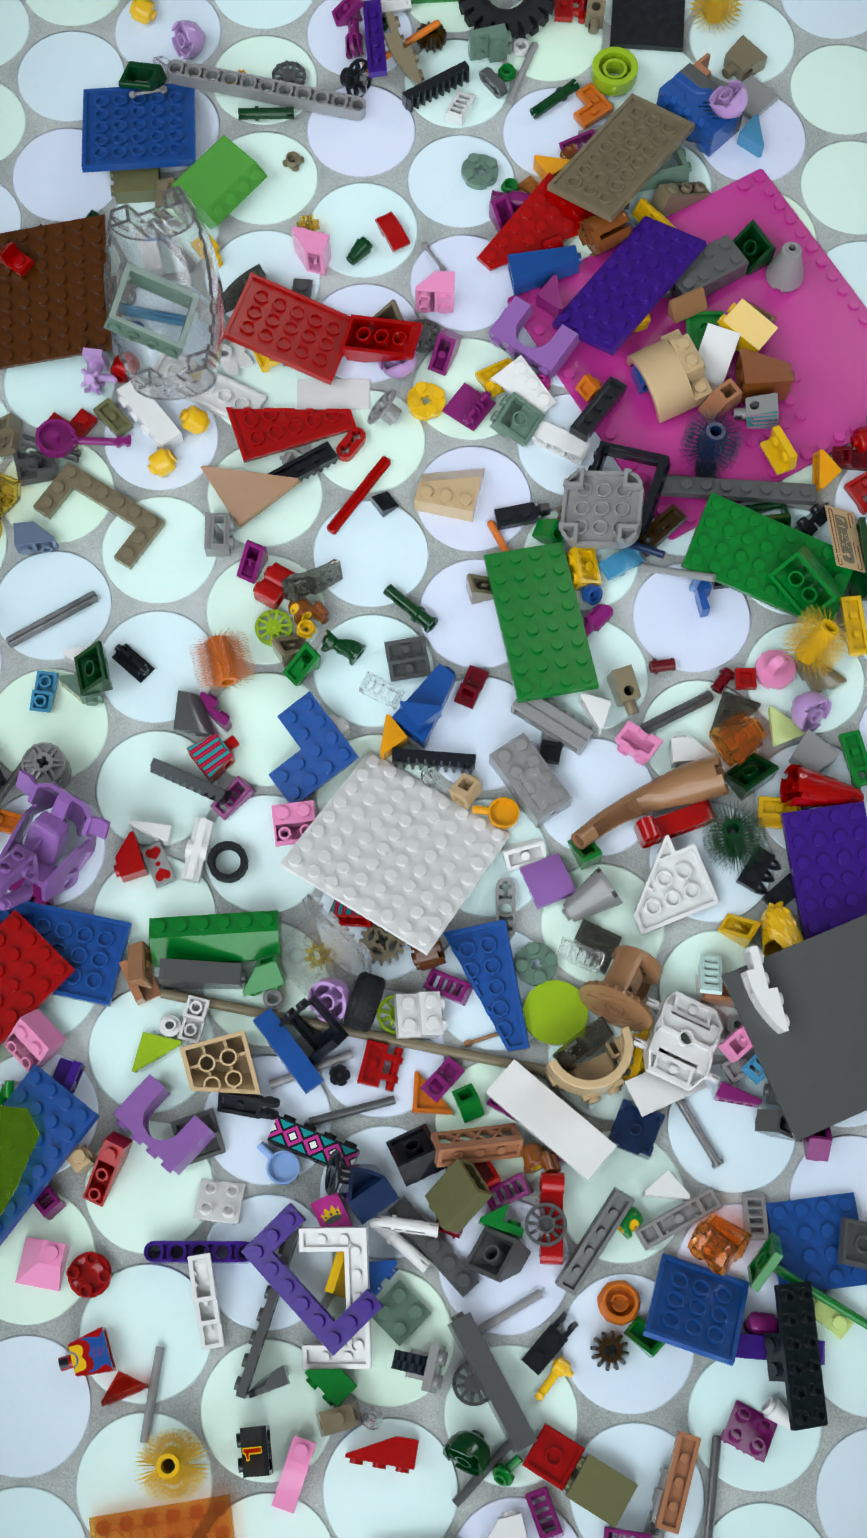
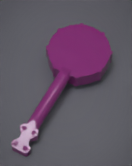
M47 419V421L36 428V447L47 458H64L75 449V444L116 446L117 448H121L123 445L131 446V435H127L124 438L121 436L116 438L78 437L75 429L64 419Z

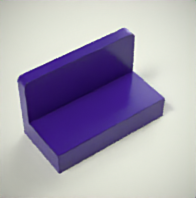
M60 1058L52 1077L74 1094L85 1066L77 1061L72 1062Z

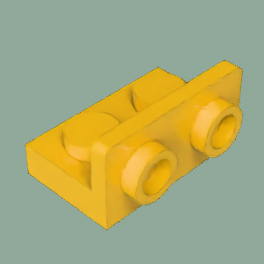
M509 357L475 372L476 380L484 387L485 391L491 393V398L506 392L503 387L489 379L513 362Z
M780 425L772 427L771 436L768 440L760 443V448L775 473L780 475L795 469L798 455Z
M571 548L566 553L575 591L580 587H586L588 584L600 586L602 581L595 549Z

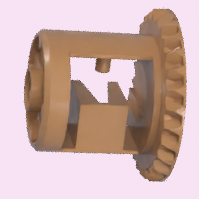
M629 945L617 946L611 954L613 962L604 980L585 982L579 990V997L593 1014L609 1024L622 1029L629 1026L631 1031L648 1030L653 1023V1014L643 1001L651 985H655L660 981L663 969L658 960L646 951Z

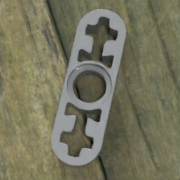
M501 878L496 884V921H500L499 918H512V921L508 920V928L512 929V931H509V938L512 939L516 932L515 884L509 878ZM506 883L511 889H508L507 898L499 900V897L503 898L504 891L500 887H503V884ZM502 904H509L512 907V911L509 914L501 913L499 908Z

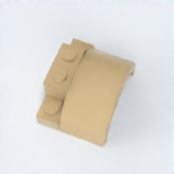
M679 329L662 336L660 341L627 356L626 361L629 367L632 363L636 366L648 387L659 423L701 405L713 391L705 377V363L689 334L687 333L682 336Z
M629 1026L621 1029L622 1034L614 1038L613 1042L604 1044L605 1053L571 1069H568L565 1062L561 1063L560 1066L556 1059L549 1062L544 1074L551 1089L557 1087L558 1090L563 1089L569 1093L579 1095L582 1104L588 1102L589 1105L602 1100L600 1096L608 1093L609 1096L620 1092V1087L624 1084L622 1076L627 1070L633 1055V1037ZM615 1060L617 1061V1063H619L617 1067L613 1062Z

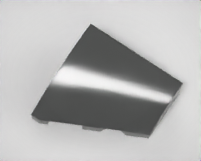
M19 449L13 453L20 487L53 481L58 475L55 458H47L44 454H39L35 451H30L29 454L19 453Z
M178 690L174 732L195 733L196 736L203 737L215 734L199 695Z
M282 1365L261 1379L248 1392L249 1398L289 1385L290 1380L287 1366Z

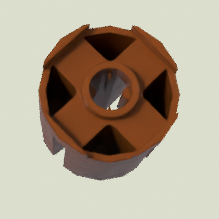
M622 210L612 222L595 214L578 222L581 229L577 230L582 245H587L592 252L589 255L596 257L620 245L625 239L629 238V235L632 233L631 223L626 224V222L630 218L627 212Z

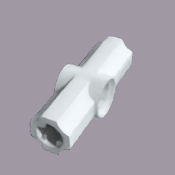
M196 818L191 840H188L185 849L186 860L181 880L199 884L204 862H207L210 852L209 843L214 827L213 821L205 818Z

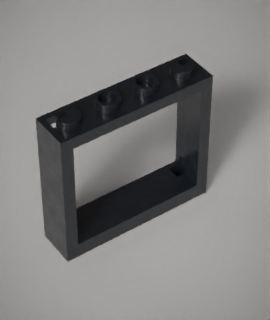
M600 441L599 447L593 454V464L588 467L589 471H602L607 456L657 467L643 507L640 535L647 536L671 466L670 458L667 455Z

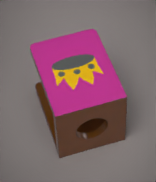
M337 1192L333 1196L327 1195L310 1204L320 1227L353 1226Z

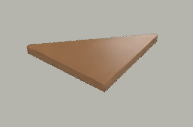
M204 465L200 467L240 528L301 483L298 478Z

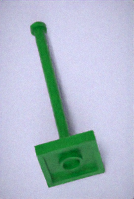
M773 1232L747 1267L750 1288L757 1292L772 1272L790 1283L804 1281L778 1265L783 1258L780 1236ZM812 1286L814 1298L867 1330L866 1318Z

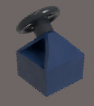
M338 1150L332 1152L325 1175L326 1193L329 1196H333L341 1183L339 1193L362 1225L399 1199V1196L385 1175L376 1165L355 1164L346 1166L343 1165L341 1152Z

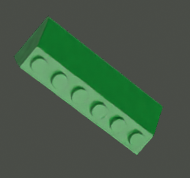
M278 910L149 918V943L153 967H160V958L232 963L257 961L259 958L278 953L280 959H282V918Z

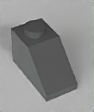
M757 1109L754 1131L770 1137L795 1141L781 1110Z

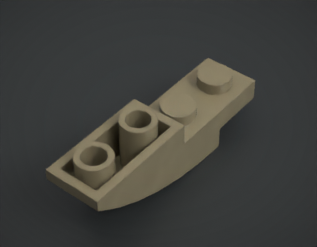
M393 11L386 13V20L390 33L384 34L388 50L403 74L413 84L418 85L425 79L422 69L418 70L416 62H419L416 50L413 51L411 46L404 48L406 41L404 35H400L398 30L401 27L399 18L394 16Z

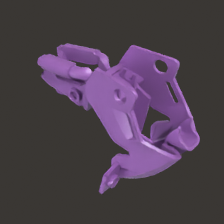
M23 769L19 771L16 787L29 796L28 802L32 806L20 818L0 855V910L5 911L29 901L33 894V883L41 887L42 900L45 902L73 887L78 881L79 872L95 851L97 837L105 840L111 823L103 817H98L95 807L56 783L38 784L35 777ZM52 808L51 813L45 811ZM42 812V813L32 822L34 815H36V814ZM68 819L76 825L77 836L81 837V835H84L88 838L57 867L55 864L64 855L69 826L65 822ZM26 833H27V836H26V839H25V842H24V845H23V840H24V837H25V835H26ZM23 877L25 878L20 888L6 894L10 885Z

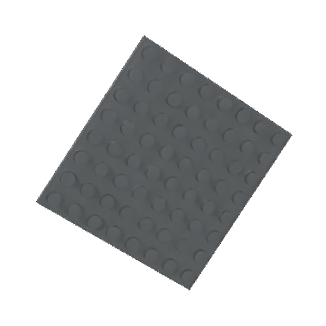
M867 914L764 957V963L762 964L764 972H767L770 984L768 987L769 989L778 987V991L783 995L784 1004L782 1006L784 1014L788 1015L790 1021L789 1031L781 1034L775 1032L754 1007L741 978V973L748 970L747 965L721 975L795 1142L867 1110Z

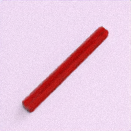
M386 456L380 458L326 528L329 533L334 535L338 532L391 465L389 458Z

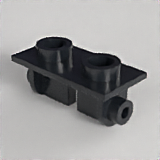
M817 503L815 506H812L809 509L810 513L807 516L801 517L796 522L797 526L794 529L812 536L818 530L814 524L815 522L821 527L828 521L825 505L829 503Z
M126 643L124 645L118 644L115 647L116 653L111 658L138 682L142 683L155 670L154 667Z

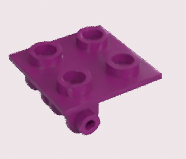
M464 383L442 412L474 432L496 405V402L491 400L492 395L490 392L480 393Z
M736 1400L725 1430L723 1429L720 1438L723 1443H728L735 1447L736 1450H741L743 1454L746 1453L754 1457L756 1461L759 1460L764 1463L778 1424L765 1418L764 1414Z

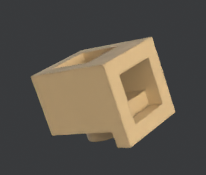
M464 772L449 789L451 800L468 811L471 808V804L483 791L481 781L476 776H470Z
M78 1144L67 1159L71 1167L79 1175H82L94 1166L97 1160L86 1144L83 1146Z

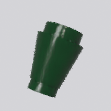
M362 236L356 240L346 260L354 266L371 253L373 245Z

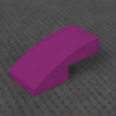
M448 1057L420 1089L437 1103L463 1075L465 1070L452 1058Z

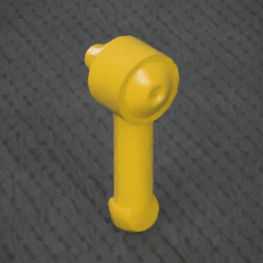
M560 1356L553 1361L551 1373L534 1395L538 1401L544 1399L559 1377L567 1376L571 1378L574 1372L571 1370V1363L564 1357Z

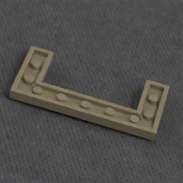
M69 461L33 505L35 511L51 519L72 491L75 490L135 527L134 531L114 555L115 561L130 570L166 525L165 521Z

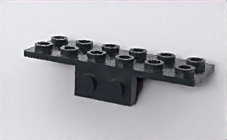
M811 1281L774 1285L779 1332L764 1333L769 1381L785 1382L791 1431L827 1426L828 1418Z

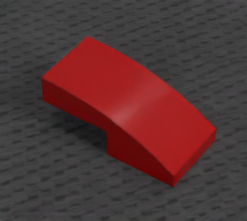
M392 211L375 219L382 236L386 238L392 252L410 245L405 231Z

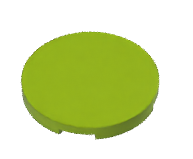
M560 980L545 981L543 984L534 987L527 995L523 1006L528 1032L546 1045L561 1046L574 1041L582 1033L588 1019V1008L582 1003L579 997V990L573 985Z

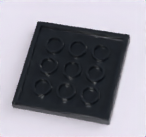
M612 0L610 47L682 52L685 0Z

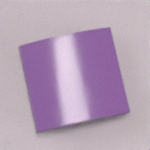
M559 853L519 868L537 909L570 897L576 891Z

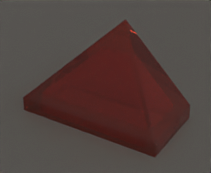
M118 1371L101 1400V1405L103 1407L149 1389V1385Z

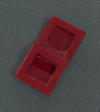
M833 446L832 459L840 468L867 471V452L860 453L857 450H853V446Z
M470 665L463 683L461 682L454 702L473 710L489 676V672Z

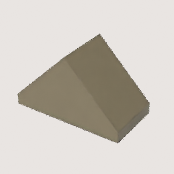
M470 573L466 575V589L471 605L493 599L487 576Z
M298 635L273 638L271 640L273 651L283 667H286L305 644L304 639Z

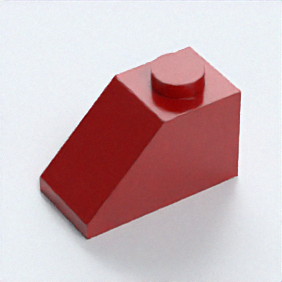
M131 831L115 857L117 865H113L116 877H121L124 883L148 875L137 836L134 831Z

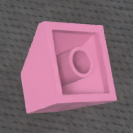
M26 1237L15 1283L60 1292L70 1245Z

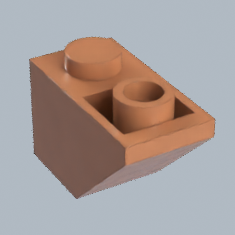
M729 378L712 391L698 408V411L705 419L709 414L707 418H710L709 421L711 422L710 412L711 415L713 413V420L714 411L715 419L717 417L720 418V416H723L742 402L743 392Z

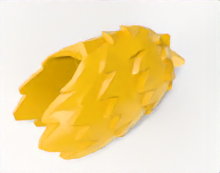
M783 901L776 904L769 903L759 920L761 923L759 927L762 930L760 940L765 957L803 941V936L797 927V922L790 909L783 907Z

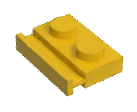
M759 796L757 798V817L761 819L759 820L760 824H764L765 828L783 830L780 814L799 811L801 807L786 806L778 797Z

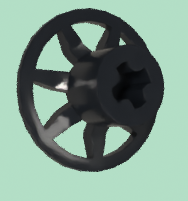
M363 58L355 59L349 68L345 67L341 71L340 82L342 86L346 87L347 94L353 95L351 89L354 90L355 96L359 95V89L366 93V87L362 84L363 81H368L367 90L370 88L372 78H369V74L368 76H363V73L368 69V62ZM359 62H363V63H364V65L362 66V68L360 67V63H359Z

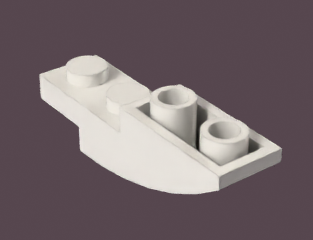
M758 946L748 947L743 950L748 970L741 973L747 994L758 1013L778 1034L789 1031L790 1021L788 1015L784 1014L782 1006L784 1004L783 995L778 991V987L769 989V976L767 972H764L762 964L764 963V957L762 952L758 950Z

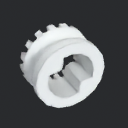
M524 38L516 39L513 42V54L517 55V57L520 56V58L521 56H526L529 50V42Z

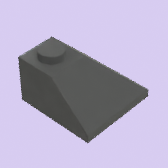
M485 1226L463 1266L501 1283L521 1272L531 1251L520 1240Z

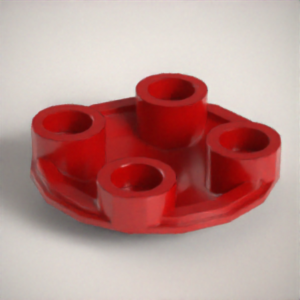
M90 1251L77 1256L67 1268L66 1275L71 1289L78 1296L95 1298L103 1294L109 1287L112 1279V1268L109 1261L102 1254Z

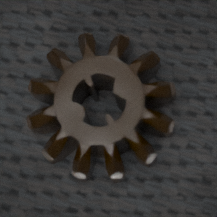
M428 20L427 24L421 23L417 31L430 24V21ZM441 24L440 27L416 41L420 49H425L427 53L432 50L434 54L436 49L441 51L446 44V29Z
M604 1331L601 1332L603 1341L598 1337H594L593 1340L598 1344V1347L590 1346V1350L597 1351L598 1353L592 1355L591 1359L600 1358L596 1365L597 1367H601L606 1362L605 1371L610 1370L611 1363L613 1368L618 1370L617 1361L622 1365L626 1364L621 1355L629 1356L628 1351H622L623 1347L628 1346V1342L620 1344L619 1342L623 1335L619 1334L614 1339V1331H610L609 1339ZM611 1345H613L615 1348V1350H613L615 1351V1355H609L607 1357L604 1353L606 1352V1350H604V1347H610Z

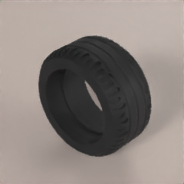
M368 972L359 974L343 1020L347 1027L362 1032L370 1031L385 989L386 981L384 978Z

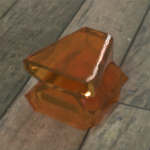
M741 710L709 731V737L723 761L731 767L735 763L740 766L752 752L763 746L762 740L766 737V732L757 718H750Z
M713 1212L705 1221L701 1220L694 1229L687 1247L696 1259L704 1260L713 1273L725 1276L732 1262H736L743 1257L752 1234Z

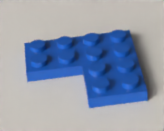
M311 691L307 692L277 716L301 750L268 775L288 803L302 802L360 758Z

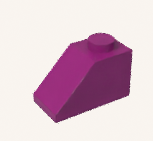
M446 328L439 332L428 370L446 376L458 353L463 335Z
M830 1127L804 1138L803 1146L806 1160L828 1162L832 1145Z

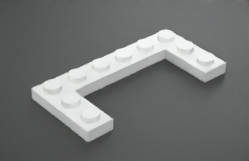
M368 1226L300 1227L299 1252L344 1251L347 1310L368 1288L370 1289ZM371 1319L334 1356L322 1343H304L302 1345L303 1369H371Z

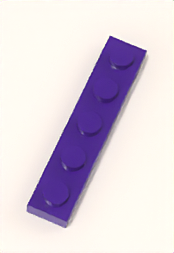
M381 0L364 1L363 15L369 78L388 76Z

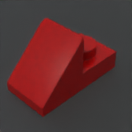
M13 242L6 243L0 250V263L22 278L35 264L31 258L19 251Z

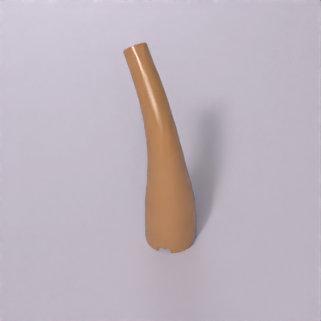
M718 754L683 764L625 795L600 811L571 835L572 842L577 848L584 849L612 829L654 811L695 804L729 795L720 757H718Z

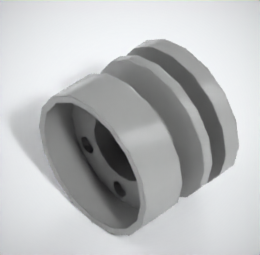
M41 742L31 746L22 757V769L33 775L38 784L56 783L63 788H66L72 775L70 763L58 746L52 743Z

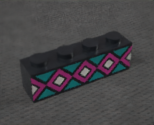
M286 1114L283 1117L277 1116L267 1139L270 1144L324 1167H327L330 1155L335 1150L341 1152L343 1165L346 1166L355 1165L360 1154L357 1144L348 1140L342 1143L336 1140V1135L326 1131L324 1134L316 1132L317 1128L308 1123H304V1126L295 1123L297 1119Z

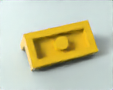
M337 1251L324 1291L346 1299L344 1251Z

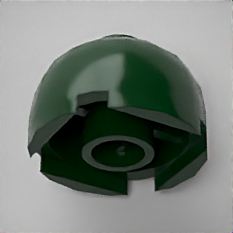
M459 1431L450 1437L443 1448L445 1458L448 1461L452 1458L458 1462L455 1464V1467L473 1476H478L479 1473H481V1476L484 1475L490 1462V1448L484 1440V1435L479 1431Z

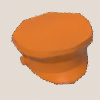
M625 1280L607 1282L597 1296V1304L601 1315L607 1322L623 1326L637 1317L640 1310L639 1292Z

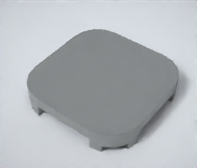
M585 467L577 468V471L572 473L567 479L565 478L563 483L561 519L558 523L560 533L567 544L577 548L622 549L636 542L641 532L645 495L644 485L639 475L628 468H624V471L585 470Z

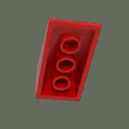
M351 314L340 349L349 361L367 363L413 360L424 324Z

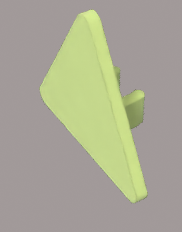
M773 706L768 708L773 746L776 747L805 735V732L798 729L793 721Z

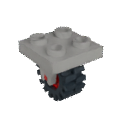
M432 1342L429 1352L411 1348V1352L395 1349L391 1368L406 1372L405 1377L422 1380L421 1390L436 1394L437 1389L440 1390L442 1386L443 1375H440L441 1367L446 1365L448 1352L445 1351V1346Z

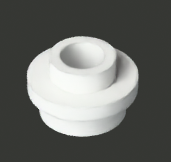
M174 1015L163 1017L159 1023V1029L166 1037L176 1036L181 1028L180 1020ZM173 1022V1028L167 1029V1023Z

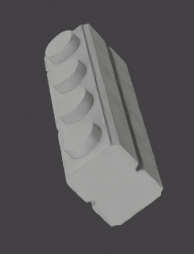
M516 699L513 702L511 713L555 741L562 743L563 746L579 756L594 735V730H592V726L585 721L579 722L575 719L574 714L567 710H560L557 708L558 705L550 699L547 701L545 699H538L517 703Z

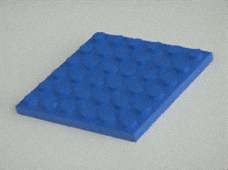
M173 83L163 84L167 86L168 91L166 93L157 92L139 95L135 98L129 97L130 91L139 92L144 90L120 87L83 89L82 172L191 166L196 161L195 88L175 85Z

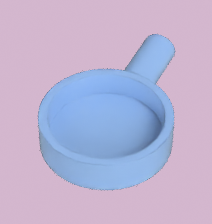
M263 1141L257 1146V1149L268 1159L266 1171L274 1183L289 1185L298 1178L300 1163L293 1153L284 1150L274 1153Z

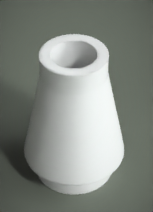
M770 1396L763 1403L761 1412L764 1413L765 1418L790 1430L787 1408L779 1398Z

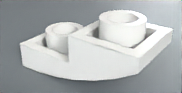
M191 995L188 996L178 1040L192 1044L201 1041L210 1000Z

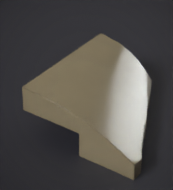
M12 413L0 418V457L13 454L18 450L22 421Z
M798 658L794 660L798 675L802 681H806L811 691L821 693L827 689L832 690L847 683V679L833 669L826 672L828 675L826 676L823 672L818 673L816 669L813 672V667L811 668L810 665L807 667V664H805L804 671V664H801Z

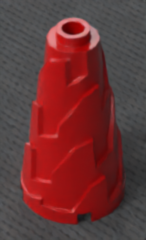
M789 765L784 771V774H788L787 779L781 778L780 800L786 806L821 808L864 801V794L859 788L801 765Z

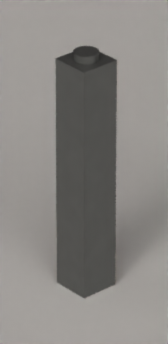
M463 1311L450 1317L452 1322L447 1326L513 1452L518 1453L538 1440L471 1313L469 1312L464 1315Z

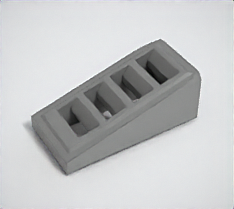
M742 1194L744 1240H767L769 1237L765 1194ZM748 1201H760V1205H748ZM749 1210H760V1214H749ZM749 1219H761V1223H750ZM750 1228H761V1232H751Z

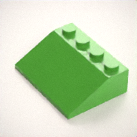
M223 135L171 185L205 225L212 229L218 226L268 176L255 160Z

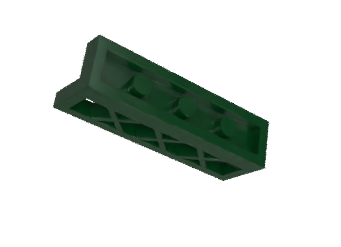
M859 517L856 527L866 573L853 570L848 583L849 596L861 595V600L867 601L866 518Z

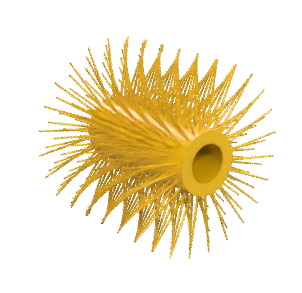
M695 0L697 2L689 4L696 7L688 9L696 11V8H700L701 10L690 15H700L693 19L703 18L700 21L704 20V23L707 22L706 26L710 23L709 30L711 24L712 28L713 24H715L716 31V25L720 24L722 26L720 22L723 23V19L730 24L732 23L728 20L729 17L730 20L737 21L731 16V13H733V16H740L734 13L742 11L736 6H742L743 4L739 3V0Z
M819 611V617L817 614L811 617L807 615L806 618L808 620L802 622L804 625H800L801 621L798 624L797 629L799 631L797 634L795 626L794 631L789 635L791 636L793 633L795 636L788 638V640H793L791 641V647L795 649L786 650H793L791 652L795 654L781 655H796V658L793 659L798 658V661L800 660L801 664H804L803 670L805 671V664H807V667L812 664L813 672H815V666L819 668V672H823L821 670L823 664L826 665L825 663L828 661L833 662L835 659L843 657V655L839 656V654L836 655L835 653L842 651L840 649L842 645L847 646V644H842L844 643L843 640L847 641V638L844 639L845 637L839 635L846 633H839L842 632L839 630L845 628H839L840 624L836 625L838 621L836 623L833 620L831 621V614H829V619H827V616L822 619L821 611Z
M166 1428L164 1437L163 1434L161 1438L159 1436L158 1442L155 1445L153 1444L155 1442L154 1439L150 1440V1442L146 1441L149 1446L145 1447L143 1457L140 1456L141 1459L145 1460L133 1461L153 1464L137 1466H156L155 1470L139 1474L150 1473L137 1480L146 1479L140 1484L144 1483V1488L148 1484L146 1490L151 1492V1489L154 1490L151 1495L155 1493L159 1498V1495L156 1493L159 1491L164 1498V1495L166 1497L167 1494L169 1504L170 1497L172 1504L173 1497L174 1500L176 1497L177 1502L178 1496L179 1499L181 1494L183 1497L184 1493L188 1492L187 1489L190 1486L194 1489L196 1487L195 1484L200 1481V1475L202 1481V1476L204 1475L202 1471L209 1469L195 1466L211 1465L189 1464L194 1462L188 1461L208 1456L196 1457L209 1450L198 1452L201 1450L199 1447L200 1442L192 1441L188 1444L183 1440L185 1437L183 1436L182 1438L180 1433L178 1437L176 1432L175 1438L174 1428L173 1434L172 1431L169 1434V1429L167 1433ZM190 1436L187 1440L191 1442L190 1440L194 1437ZM171 1460H173L175 1464L174 1470H172L170 1467Z

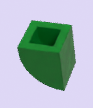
M539 519L531 535L543 544L563 542L564 540L560 533L559 521L557 519Z
M472 1083L452 1091L464 1123L485 1115L480 1098Z

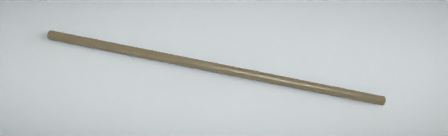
M162 988L160 996L162 999L187 1003L188 996L191 995L210 1000L209 1008L251 1017H258L268 1010L266 1008L168 988ZM273 1010L282 1022L285 1019L283 1017L285 1012ZM301 1016L311 1029L325 1031L329 1028L327 1022ZM340 1024L349 1034V1037L501 1068H507L514 1060L513 1058L414 1038L397 1039L394 1034L375 1030L362 1032L347 1027L345 1024ZM515 1059L531 1074L544 1076L546 1065Z

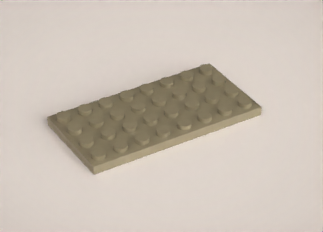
M632 93L550 181L547 190L612 222L694 131L695 123Z

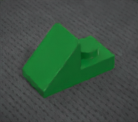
M305 642L283 673L295 686H300L311 671L320 668L321 656L308 642Z
M509 1204L481 1217L478 1224L518 1239L522 1238L524 1228L520 1227L521 1223L508 1219V1222L503 1221Z

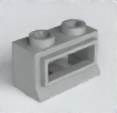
M205 512L204 550L206 557H230L231 549H234V537H231V531H234L235 528L234 519L230 518V513ZM214 523H224L223 544H214Z

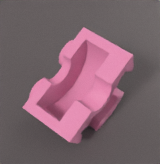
M629 720L615 738L618 745L617 751L624 756L628 754L641 766L650 761L663 743L662 739L652 733L644 732L640 726Z

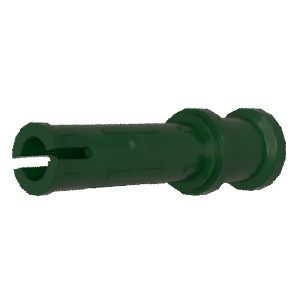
M392 584L385 588L383 594L407 612L414 623L420 624L426 633L434 629L438 623L437 617H432L426 612V608L413 603Z

